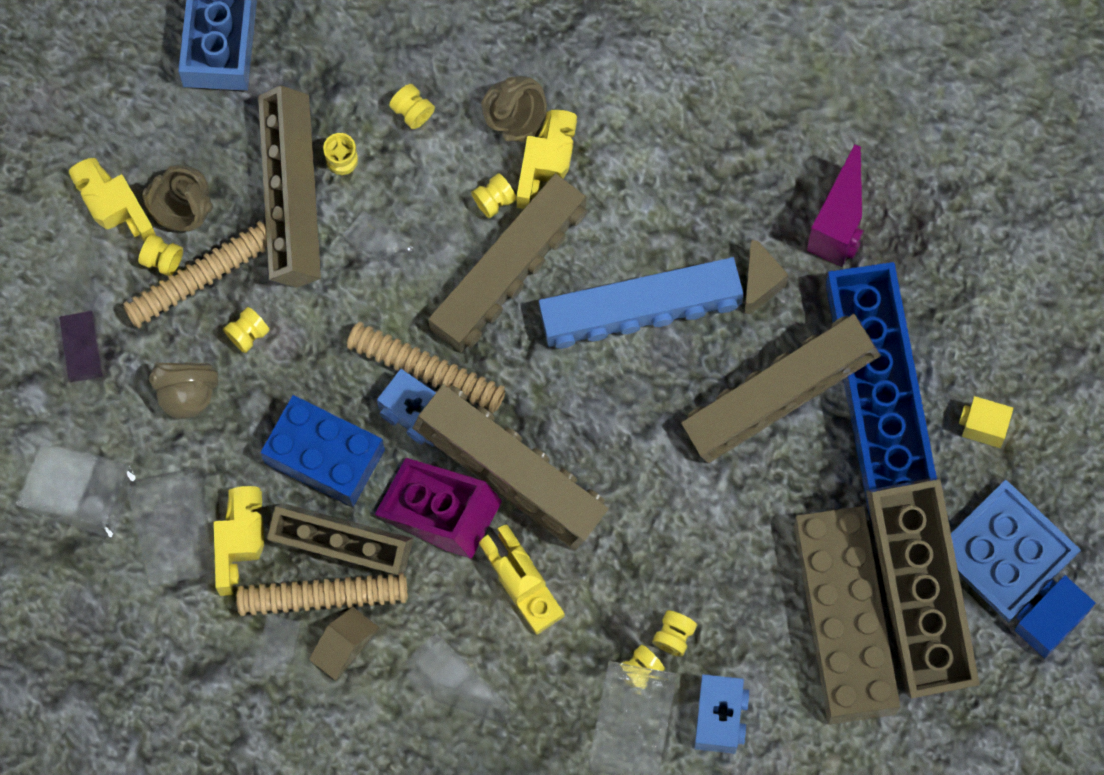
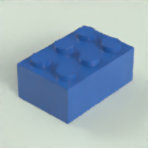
M292 395L260 453L264 464L353 508L382 457L385 448L382 438Z

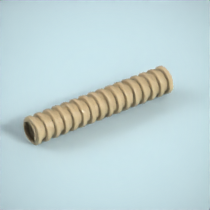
M261 221L257 222V227L253 228L250 226L247 228V233L240 232L237 239L234 237L230 238V243H222V248L219 250L214 248L212 249V254L206 253L203 255L204 259L200 260L197 258L194 260V265L187 264L184 271L179 269L177 270V275H169V280L166 282L161 280L159 281V286L155 287L153 285L150 287L151 291L141 292V297L137 298V296H134L131 303L124 302L123 308L133 325L137 326V328L142 327L141 323L144 321L149 323L151 321L150 317L160 316L159 312L162 310L167 312L169 310L168 307L170 305L177 306V301L180 299L182 301L187 300L186 296L188 294L191 296L195 295V290L199 289L201 291L204 289L205 284H213V279L217 278L220 280L223 273L230 274L231 268L238 269L241 262L246 264L249 262L248 258L252 257L254 259L257 257L258 252H266V225Z
M358 322L352 328L347 339L348 349L353 350L355 348L358 354L366 353V357L369 359L375 357L378 363L384 361L387 367L393 365L396 371L403 369L408 374H413V377L416 379L422 378V382L425 384L431 382L434 388L441 387L442 384L448 388L451 385L455 386L467 396L470 404L475 405L478 403L483 408H489L488 411L492 414L500 407L505 395V386L499 385L497 387L494 381L488 383L485 377L477 378L474 372L468 374L465 368L459 370L456 364L450 366L445 359L441 362L438 356L430 357L427 351L421 353L418 347L412 349L409 343L403 345L400 339L392 340V336L389 334L383 336V332L380 330L374 332L373 327L368 326L366 328L363 322Z
M404 573L399 574V577L388 574L387 578H383V575H377V578L372 579L371 575L367 576V579L357 576L356 580L346 577L345 581L335 578L334 582L324 579V583H319V580H313L312 584H308V581H303L300 585L295 581L292 582V585H287L286 582H283L281 586L271 583L270 587L260 584V588L249 585V589L239 586L236 594L238 613L241 616H246L247 612H251V615H257V612L261 611L262 615H265L268 611L277 614L278 610L288 613L289 609L299 612L300 608L310 611V607H315V610H321L322 606H326V609H331L334 605L339 609L342 608V605H347L348 608H351L353 604L363 607L364 603L374 606V602L384 605L385 601L395 604L396 600H401V603H406V600H408L407 580Z

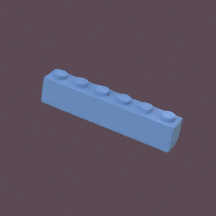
M732 257L539 300V312L548 347L556 346L558 349L573 346L575 341L585 339L592 342L600 341L607 338L608 334L616 332L631 334L639 331L640 327L648 325L663 327L671 324L675 319L684 317L687 320H695L711 311L718 310L719 313L731 312L737 309L739 305H742L743 290L735 260Z

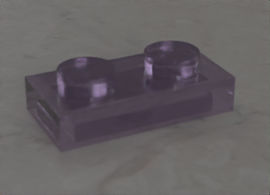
M87 311L60 316V327L70 383L103 377L93 312Z

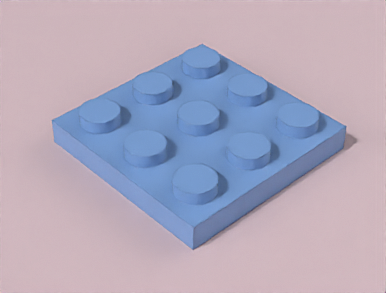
M1007 480L1000 484L951 533L959 576L1008 623L1081 551Z

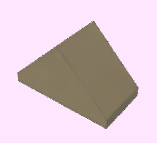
M751 240L745 314H752L786 287L788 281L787 272L757 240Z
M352 607L327 626L309 661L333 680L337 681L380 628Z

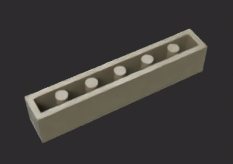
M280 85L258 95L269 280L298 288L321 279L310 103L308 94Z
M555 173L428 319L430 330L459 353L467 346L469 348L473 347L482 335L480 330L488 321L493 323L503 311L502 305L509 297L514 299L524 287L523 281L530 273L536 274L545 262L544 257L551 248L553 250L558 249L566 238L565 232L571 225L577 226L587 214L586 196Z
M855 314L850 317L843 316L833 322L831 329L821 335L815 334L807 338L802 343V347L793 353L787 352L777 357L769 368L764 371L758 370L746 377L745 383L735 389L730 388L721 392L716 397V401L707 407L701 406L694 409L688 414V419L681 423L700 456L710 463L881 355Z

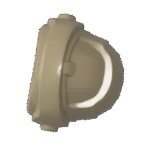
M527 76L508 77L506 80L494 84L489 88L481 102L486 123L493 130L504 131L503 138L505 141L526 142L527 136L534 137L541 128L547 112L543 88L540 83Z
M171 166L167 168L162 176L158 175L155 177L153 184L150 183L143 190L142 196L145 207L153 219L160 225L172 230L192 231L203 224L208 213L212 210L211 199L208 196V182L198 169L192 167Z
M155 362L149 376V381L152 388L157 391L158 405L166 414L175 418L188 419L203 413L210 404L212 390L218 386V372L209 363L185 362L180 364Z

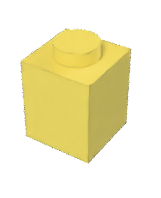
M974 396L971 406L964 405L960 416L959 425L964 426L961 437L1001 448L1014 408Z

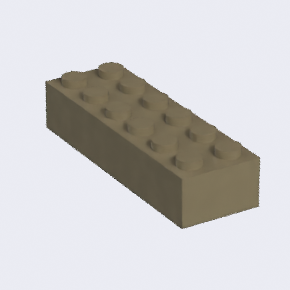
M442 384L419 414L412 429L477 478L487 482L494 491L575 551L588 538L609 508L603 504L605 502L603 497L591 489L585 491L577 485V478L563 468L557 470L549 464V457L537 448L531 450L521 443L522 437L509 427L503 429L493 422L495 417L488 410L481 406H478L476 409L466 401L467 396L460 389L452 385L448 388Z
M929 478L867 490L866 493L905 694L912 699L980 685L941 480Z
M864 506L797 515L794 522V532L828 725L897 715L900 709V701Z

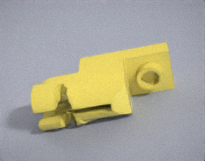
M565 110L547 111L539 136H527L517 191V208L525 209L531 202V199L539 193L540 181L548 182L555 173L563 179L569 171L573 149L572 138L575 135L577 124L575 113Z
M96 158L82 160L69 169V175L73 183L81 191L80 194L93 219L105 229H111L126 222L134 238L140 235L144 242L151 234L156 235L122 174L112 179Z
M242 486L228 490L229 498L226 521H214L216 589L220 596L233 595V584H239L238 564H232V562L258 560L263 551V518L260 513L256 512L262 509V491L259 487Z
M503 525L498 528V537L505 546L508 556L501 557L498 554V549L489 535L482 538L479 546L497 572L499 581L537 635L564 618L565 613L546 587L545 580L509 526Z

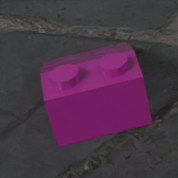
M854 144L811 227L807 247L808 252L842 268L847 258L853 260L856 256L864 230L860 229L862 220L861 147Z
M405 458L379 505L375 516L445 551L472 559L502 500L485 481Z

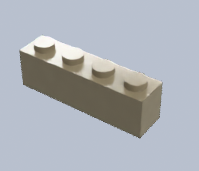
M285 503L275 506L267 540L396 575L406 571L414 539Z

